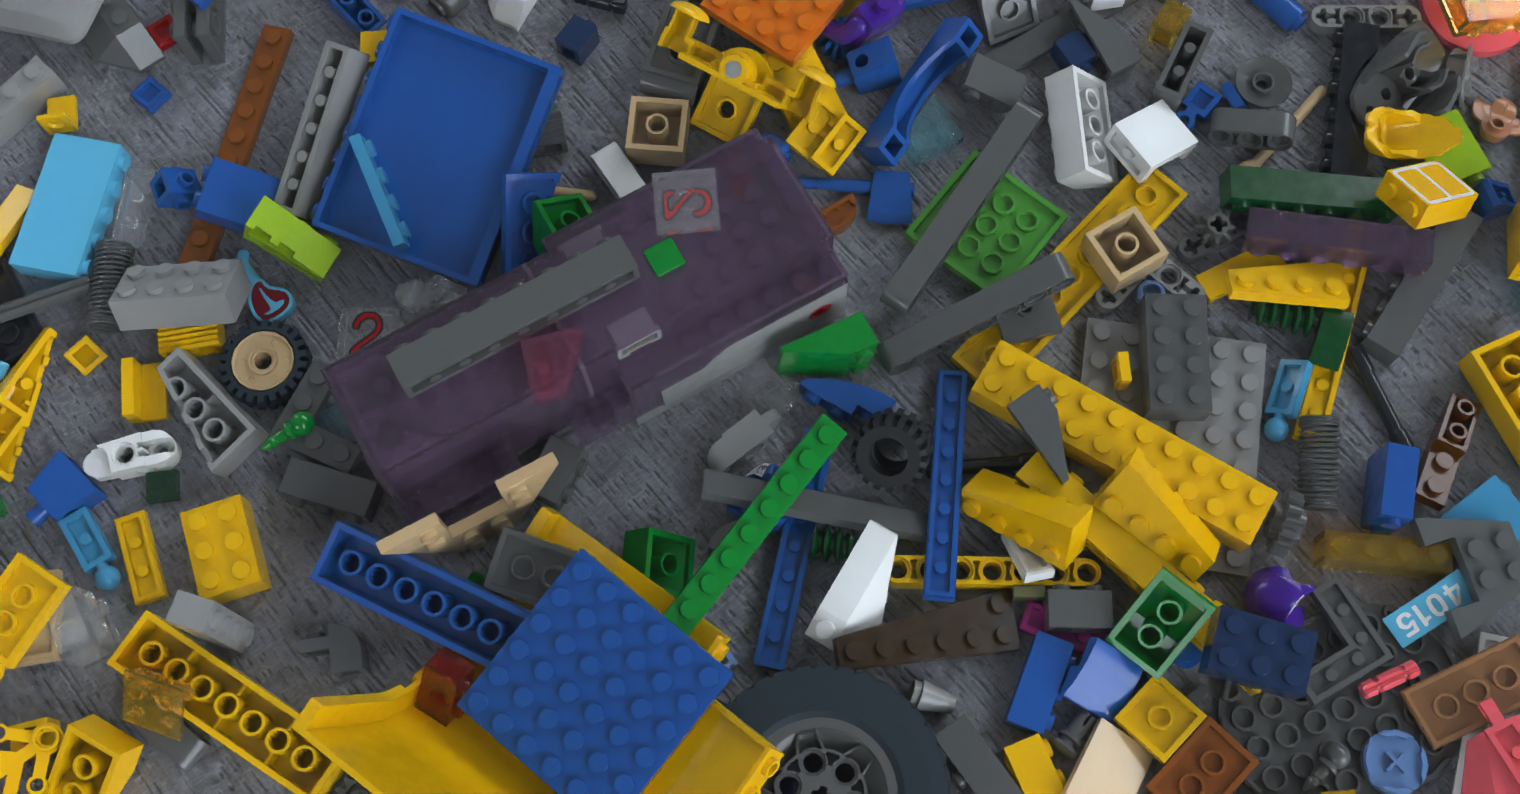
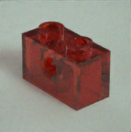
M444 646L424 666L414 707L445 727L455 717L460 719L465 712L456 704L475 682L473 676L476 666Z

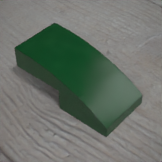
M1323 307L1314 331L1316 335L1307 360L1314 365L1338 372L1351 332L1354 314L1336 308Z

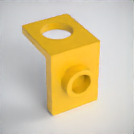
M75 95L47 99V114L37 115L36 120L49 135L78 131V107Z

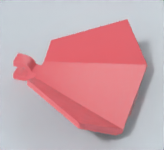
M1490 697L1480 702L1477 709L1491 727L1466 742L1461 794H1520V714L1505 719Z

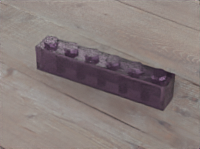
M1249 207L1244 222L1241 251L1249 252L1255 256L1268 254L1280 256V258L1285 260L1299 258L1310 260L1316 264L1330 262L1341 264L1346 268L1360 266L1372 268V270L1377 272L1391 270L1403 272L1407 276L1425 275L1433 263L1435 230L1423 228L1415 230L1408 226Z

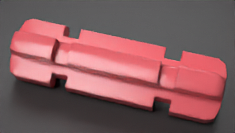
M1409 660L1400 664L1399 667L1396 666L1372 677V679L1369 678L1360 682L1357 687L1362 697L1369 699L1378 695L1379 692L1382 693L1406 682V680L1418 677L1421 671L1414 660Z

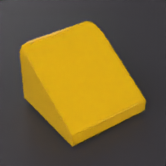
M87 334L63 354L84 376L88 375L108 357Z

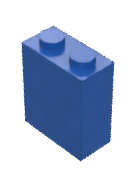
M214 157L212 165L206 164L203 170L201 181L205 182L202 192L196 190L191 207L195 208V218L243 234L246 222L264 195L273 201L275 200L281 179Z
M1388 442L1368 458L1360 528L1370 530V533L1376 536H1389L1413 520L1420 448Z

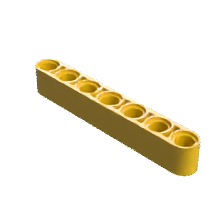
M895 555L893 566L903 568L905 576L897 579L890 575L889 587L894 589L923 590L924 577L921 575L920 569L924 567L925 555ZM957 556V567L965 569L967 578L962 580L956 579V590L999 591L1010 589L1011 591L1014 585H1043L1046 592L1048 589H1052V585L1057 584L1070 585L1073 590H1083V586L1096 585L1101 578L1100 566L1097 562L1088 558H1075L1064 571L1053 565L1054 569L1060 574V581L1044 579L1024 583L1015 576L1014 570L1016 567L1011 557ZM988 567L995 569L998 573V579H987L983 574V569ZM1077 570H1087L1091 574V581H1082L1078 577Z

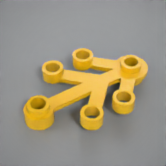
M51 722L41 723L33 730L9 728L7 725L0 723V727L5 729V736L0 739V743H4L7 740L28 743L17 752L0 750V779L7 775L3 794H18L24 763L35 755L33 776L28 779L26 789L30 794L45 793L49 786L46 774L50 756L60 748L64 737L62 728ZM46 733H51L54 737L53 742L49 745H44L41 741L42 736ZM36 779H41L43 781V788L40 791H33L31 788L32 782Z

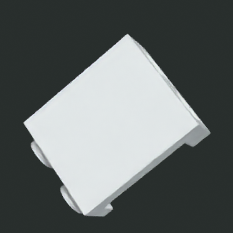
M1163 99L1115 123L1103 139L1106 146L1138 184L1147 180L1156 168L1178 156L1180 159L1186 158L1199 142Z

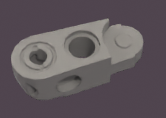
M775 408L765 412L763 415H760L754 409L722 433L721 439L713 444L708 453V469L733 474L766 448L767 440L775 432L774 429L780 424L783 417Z

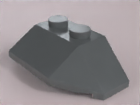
M125 0L103 1L88 33L83 38L100 63L144 73L166 59Z

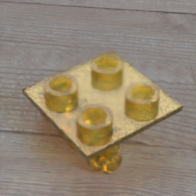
M145 667L133 668L132 671L125 669L122 720L181 741L184 701H190L193 698L195 689L191 688L189 683H183L178 680L173 682L172 677L167 676L165 678L164 674L147 670Z

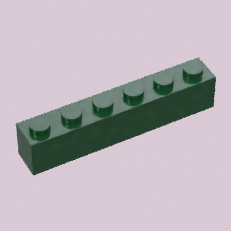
M1229 165L1219 176L1220 209L1231 210L1233 213L1259 212L1263 216L1283 214L1288 215L1290 218L1306 216L1316 217L1320 221L1341 219L1347 223L1364 221L1372 222L1374 225L1379 226L1389 224L1398 216L1375 195L1383 178Z

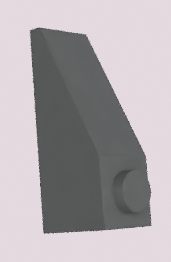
M1078 0L1069 1L1063 13L1073 30L1078 28L1097 53L1094 66L1103 81L1108 82L1127 72L1142 59L1137 44L1131 41L1125 32Z
M1037 384L1007 405V410L1063 485L1069 480L1058 410L1055 407L1058 400L1048 387L1042 389Z

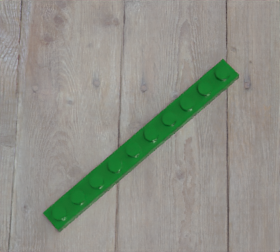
M821 414L665 610L663 615L689 636L848 433L827 415Z

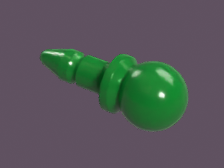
M305 411L296 412L290 418V422H283L285 429L279 430L274 436L266 439L260 447L261 450L266 451L276 448L290 437L295 441L299 435H308L315 426L313 416Z

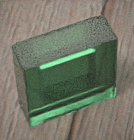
M170 469L146 473L147 503L151 505L181 500L180 471Z

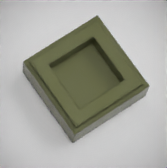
M1014 585L1010 591L1012 602H1042L1045 598V586Z

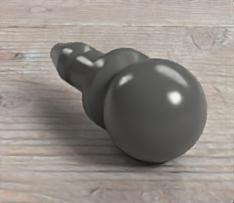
M1331 743L1326 746L1323 757L1317 759L1320 766H1317L1312 775L1308 776L1302 787L1303 793L1306 794L1316 789L1329 773L1335 776L1337 769H1342L1349 764L1351 755L1345 745Z

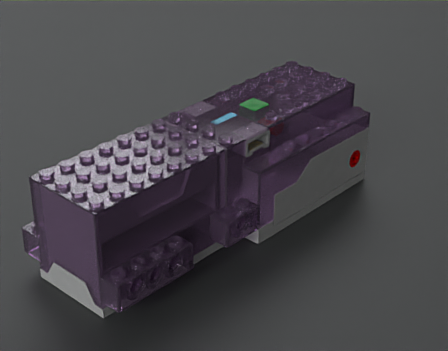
M754 128L542 238L541 241L545 253L324 367L320 371L375 478L396 500L408 525L434 512L443 522H446L500 493L494 481L521 468L522 465L518 458L547 443L550 435L558 437L572 429L583 448L633 420L640 425L777 351L781 346L795 341L845 314L849 274L833 250V232L771 135L763 139L757 128ZM701 188L711 194L713 209L704 218L698 220L693 218V212L701 209L704 204L701 197L695 196L685 204L674 220L671 222L664 221L662 211L663 192L675 190L677 193L675 197L669 199L670 210L682 195L690 189ZM620 234L638 264L640 278L409 399L386 358V355L392 353L396 346L402 343H411L421 338L425 331L448 324L457 314L462 312L469 313L480 307V304L486 299L499 297L509 292L513 285L519 282H528L538 277V274L545 268L557 267L566 262L572 254L580 251L585 252L595 247L596 243L601 239Z

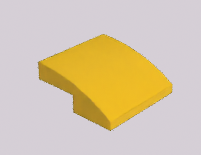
M820 96L818 102L822 103V106L814 122L808 123L804 121L805 118L801 117L784 141L801 157L832 177L867 131L848 114H841Z

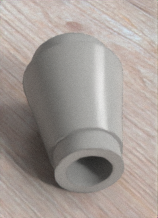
M914 679L907 699L915 709L952 714L957 698L955 695L925 679L921 681Z

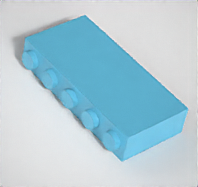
M54 133L8 262L15 270L22 275L68 282L83 276L91 277V274H93L96 243L105 239L104 235L107 226L113 220V209L116 200L122 194V182L125 173L131 167V156L121 144Z

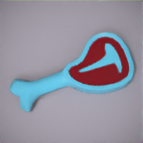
M240 249L236 257L230 260H242L252 287L248 295V302L254 317L260 324L261 319H268L271 323L273 320L280 322L286 320L296 307L293 295L288 290L270 286L264 279H261L249 263V251Z

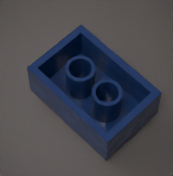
M1220 605L1210 617L1198 672L1287 699H1300L1306 696L1319 633Z

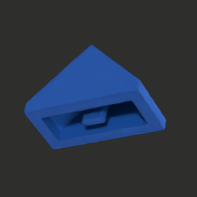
M1486 178L1473 189L1479 195L1470 210L1484 218L1482 222L1510 214L1517 201L1508 184Z

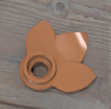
M1478 98L1473 101L1471 113L1480 123L1479 134L1485 141L1497 143L1507 136H1520V119L1516 118L1517 107L1511 100L1499 98L1492 105Z

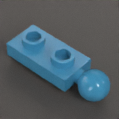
M1281 359L1264 411L1271 418L1264 425V434L1271 441L1278 442L1285 439L1289 433L1286 419L1298 418L1314 366L1309 360Z
M83 506L58 521L84 572L90 575L97 571L95 583L99 588L103 590L116 588L121 581V574L116 567L110 566L108 563L117 557L90 508Z

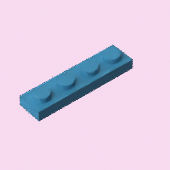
M360 133L348 137L393 247L398 251L409 248L410 244L407 238L411 237L410 231L405 221L400 222L396 211L400 210L394 194H388L385 184L389 183L383 167H377L374 157L378 156L373 142L371 139L366 140Z

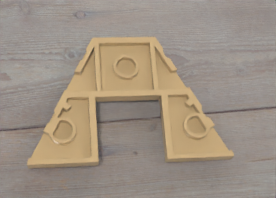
M553 451L494 481L503 499L448 527L434 512L376 542L380 554L464 552L468 549L474 551L483 547L489 538L495 535L500 537L504 526L514 528V525L520 523L559 462Z

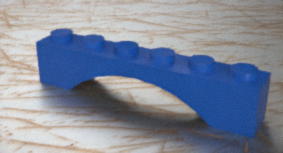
M950 17L944 19L856 147L872 165L895 167L910 145L911 127L925 99L945 76L971 56L984 37L969 17Z

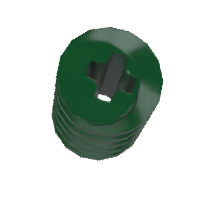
M1251 301L1247 320L1249 321L1252 316H1255L1256 325L1260 326L1262 321L1267 319V326L1270 329L1275 322H1279V331L1282 332L1289 324L1291 325V334L1294 335L1301 327L1303 328V337H1307L1315 321L1316 307Z
M817 523L811 548V559L815 560L821 552L823 562L827 563L831 556L834 555L835 565H840L844 558L847 560L863 531L858 538H855L854 529H849L844 536L842 527L837 526L835 531L831 533L829 524H825L821 530H818Z

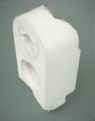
M162 430L138 432L96 445L98 449L91 450V453L85 457L83 469L87 475L100 482L116 478L121 480L131 479L174 468L181 459L182 448L178 441ZM162 448H166L169 451L159 453ZM133 452L132 459L124 463L126 456Z

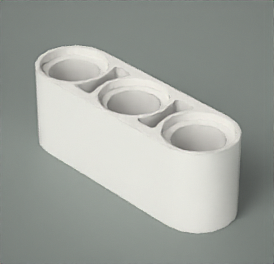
M612 142L590 155L594 168L625 212L638 199L651 193L616 142Z

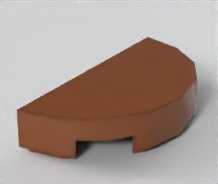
M853 192L805 218L804 220L811 231L821 236H834L848 229L856 217L857 201Z

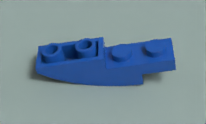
M322 0L359 35L363 31H377L387 23V20L368 0Z
M812 378L802 379L800 383L799 393L802 394L801 397L804 401L812 406H822L828 410L827 413L832 418L840 422L845 420L851 423L856 414L864 422L879 410L881 413L884 412L885 408L895 410L896 400L852 382Z

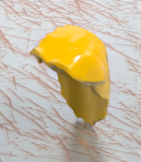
M1379 106L1366 114L1363 143L1366 150L1376 156L1399 160L1424 159L1442 156L1451 147L1460 145L1461 139L1464 136L1461 134L1462 128L1454 126L1445 116H1433L1426 113L1420 114L1413 110H1398Z

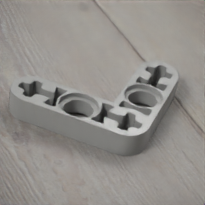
M1167 257L1162 267L1116 292L1112 301L1106 304L1102 302L1104 296H1108L1110 291L1103 284L1096 291L1093 297V304L1101 313H1113L1145 279L1157 280L1165 288V294H1191L1192 292L1195 294H1206L1201 284ZM1165 271L1174 274L1176 282L1166 284L1161 280L1160 274ZM1183 282L1184 286L1180 288L1179 292L1177 293L1175 290L1178 288L1179 284Z

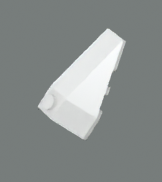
M872 519L868 522L819 606L805 635L834 651L832 643L834 638L883 624L882 619L888 596L887 591L893 568L898 534Z

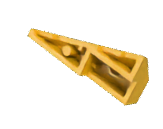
M50 327L43 329L0 383V479L7 483H11L14 478L13 471L17 458L21 455L22 441L26 429L29 428L42 386L40 382L43 372L50 360V357H48L54 338L57 337V332Z

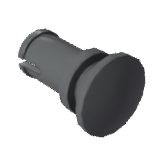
M1079 709L1068 726L1058 732L1059 738L1055 736L1050 737V745L1063 757L1075 760L1077 754L1074 749L1078 750L1082 746L1081 740L1092 725L1096 723L1095 717L1091 716L1088 719L1087 717L1090 713L1084 709Z

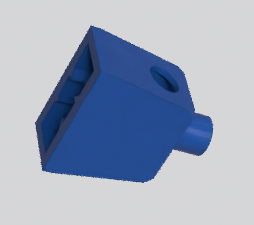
M889 35L848 52L846 57L849 67L833 72L838 88L855 83L857 92L860 95L897 86L901 83L899 67Z
M59 450L29 485L28 492L38 503L25 516L34 525L39 527L50 516L60 521L83 506H87L90 509L108 496L71 457Z

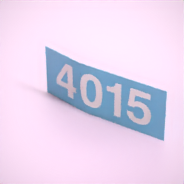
M1456 569L1434 586L1382 620L1401 647L1405 648L1447 620L1444 614L1445 611L1470 604L1473 601L1462 573L1459 569Z

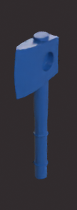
M875 170L873 180L777 175L784 188L870 194L866 220L882 224L912 223L911 197H914L915 183H910V172Z

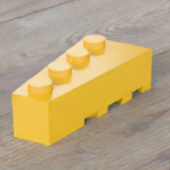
M1137 446L1100 487L1092 505L1195 582L1215 562L1221 543L1196 513H1191L1183 504L1184 499L1177 491L1173 492L1162 479V473L1156 466L1152 467L1144 458L1145 453Z

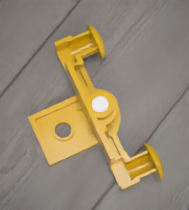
M673 1L670 4L676 10L669 25L665 26L657 45L679 53L677 58L711 75L690 120L691 124L739 148L744 144L763 102L776 109H788L805 118L804 121L808 123L814 122L822 106V103L818 101L825 86L836 88L834 79L828 73L814 66L801 65L797 67V70L802 73V77L794 90L775 80L771 65L758 51L737 47L720 52L693 38L692 36L699 21L710 23L708 15L698 6L686 1ZM727 101L731 102L734 106V113L730 118L724 117L721 113V107Z

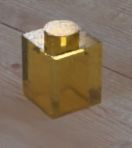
M1166 0L1153 21L1147 38L1172 50L1193 10L1186 7L1182 2Z

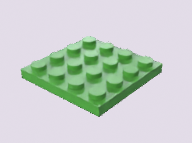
M974 150L907 229L904 238L914 245L917 244L980 155L978 151ZM1007 172L945 260L943 266L980 291L1032 264L1066 222L1069 215Z

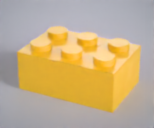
M241 494L179 513L199 596L216 601L219 604H224L272 588L251 502Z

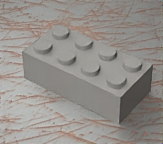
M219 259L209 262L191 261L181 264L163 263L154 266L135 265L126 269L108 304L120 331L236 323L252 287L241 259Z

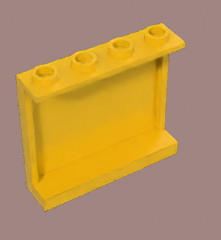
M715 699L641 794H760V789L766 780L772 777L779 769L780 760L784 753Z

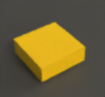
M1128 351L1117 352L1111 362L1114 389L1126 390L1132 381Z

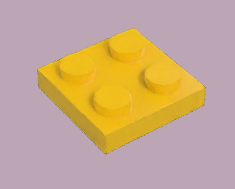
M1152 676L1115 716L1114 721L1164 765L1204 721L1207 715L1164 677L1161 676L1157 680Z

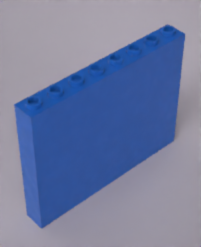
M397 6L395 13L390 14L387 20V33L384 41L381 40L377 45L375 64L366 73L364 81L366 86L363 94L358 95L354 104V111L356 112L352 122L349 121L344 128L343 138L345 139L341 149L338 148L333 156L332 164L334 167L331 175L326 176L323 181L321 200L312 209L311 225L322 231L482 290L501 241L502 173L528 172L565 74L559 66ZM360 133L366 140L371 139L378 154V156L374 157L377 167H383L389 183L385 184L388 194H394L400 210L396 211L400 222L405 221L410 231L411 237L407 238L410 244L409 248L398 251L393 247L348 137Z

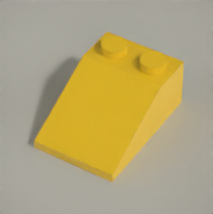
M95 714L68 724L48 778V789L43 794H120L135 770L144 743Z

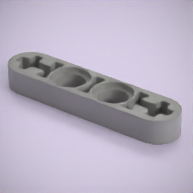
M1318 5L1308 17L1307 24L1310 30L1317 34H1334L1344 24V15H1352L1356 18L1357 22L1374 25L1377 24L1372 21L1371 16L1380 15L1384 18L1385 24L1380 25L1379 35H1398L1413 22L1421 21L1422 16L1417 8L1409 5ZM1322 16V19L1325 20L1326 23H1322V20L1317 17Z

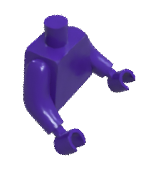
M866 0L853 10L843 24L830 22L822 31V34L840 45L850 43L855 50L869 44L895 27L901 19L906 2L905 0Z

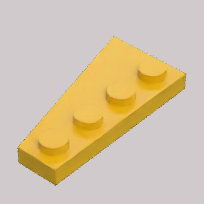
M1338 260L1228 269L1224 277L1228 297L1234 300L1347 309L1351 302Z

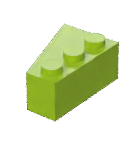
M264 195L244 227L243 237L320 284L342 250L337 246L338 243L327 235L319 234L308 223L298 219L266 195Z

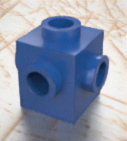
M162 167L150 182L158 208L190 209L196 190L202 191L194 169Z

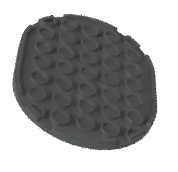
M1357 602L1394 657L1319 703L1310 706L1305 697L1291 700L1264 691L1250 696L1238 684L1224 680L1218 697L1217 723L1260 762L1244 779L1242 784L1252 794H1305L1302 792L1305 780L1308 776L1312 775L1317 766H1320L1317 759L1323 757L1326 746L1331 743H1341L1350 751L1351 758L1349 764L1342 769H1337L1335 776L1329 773L1316 789L1306 794H1321L1320 792L1350 789H1355V794H1384L1377 791L1367 782L1362 774L1359 758L1361 748L1369 737L1380 731L1393 729L1409 733L1426 752L1429 767L1427 777L1420 786L1434 779L1451 763V759L1455 755L1462 737L1436 750H1432L1398 692L1458 663L1447 644L1432 629L1405 648H1402L1382 620L1398 608L1389 605ZM1321 611L1305 618V623L1300 628L1319 633L1312 663L1313 667L1343 649L1344 645ZM1409 660H1414L1421 671L1418 677L1406 680V682L1382 693L1379 692L1378 695L1369 699H1364L1357 687L1360 682L1369 678L1372 679V677L1396 666L1399 667L1400 664Z

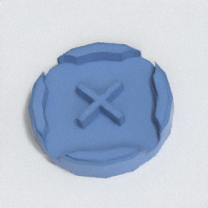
M1396 729L1383 730L1369 737L1362 746L1359 758L1361 771L1367 782L1377 791L1384 794H1410L1425 781L1429 767L1427 755L1423 747L1419 746L1417 741L1414 740L1415 738L1409 733Z

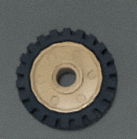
M261 319V324H258L256 321L249 322V328H246L244 325L238 328L240 333L238 335L232 333L229 336L231 343L225 342L222 347L225 354H220L219 361L222 363V365H219V372L222 375L221 379L234 397L251 408L256 407L259 410H266V407L274 410L278 409L279 404L285 407L311 365L312 353L298 332L286 323L283 325L277 320H273L271 323L268 319ZM272 360L268 368L261 369L264 362Z

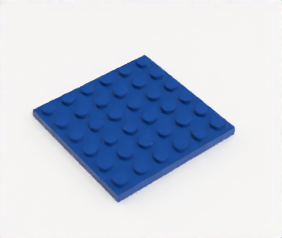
M581 548L456 705L558 794H641L735 674L590 553Z

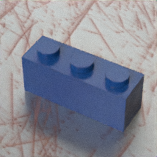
M1037 631L1031 642L1003 724L1030 735L1039 733L1042 736L1044 731L1050 732L1056 714L1051 713L1054 702L1060 703L1062 696L1059 695L1063 687L1062 679L1065 671L1068 672L1070 666H1074L1077 655L1072 654L1075 644L1045 632Z

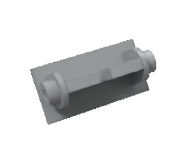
M1469 44L1468 52H1464L1460 48H1454L1447 57L1445 68H1449L1448 74H1459L1461 77V90L1456 99L1459 100V108H1463L1465 97L1471 96L1472 80H1469L1470 73H1476L1478 56L1473 55V44Z

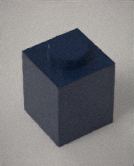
M576 14L571 17L555 37L558 53L579 66L585 62L600 42L596 24L590 19H582Z
M1077 28L1054 41L1050 56L1060 70L1074 65L1089 73L1093 69L1097 53Z

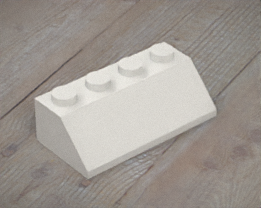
M1074 65L1045 77V98L1048 104V123L1051 129V149L1054 154V174L1057 182L1072 189L1115 187L1119 183L1116 156L1103 142V139L1112 128L1106 82Z

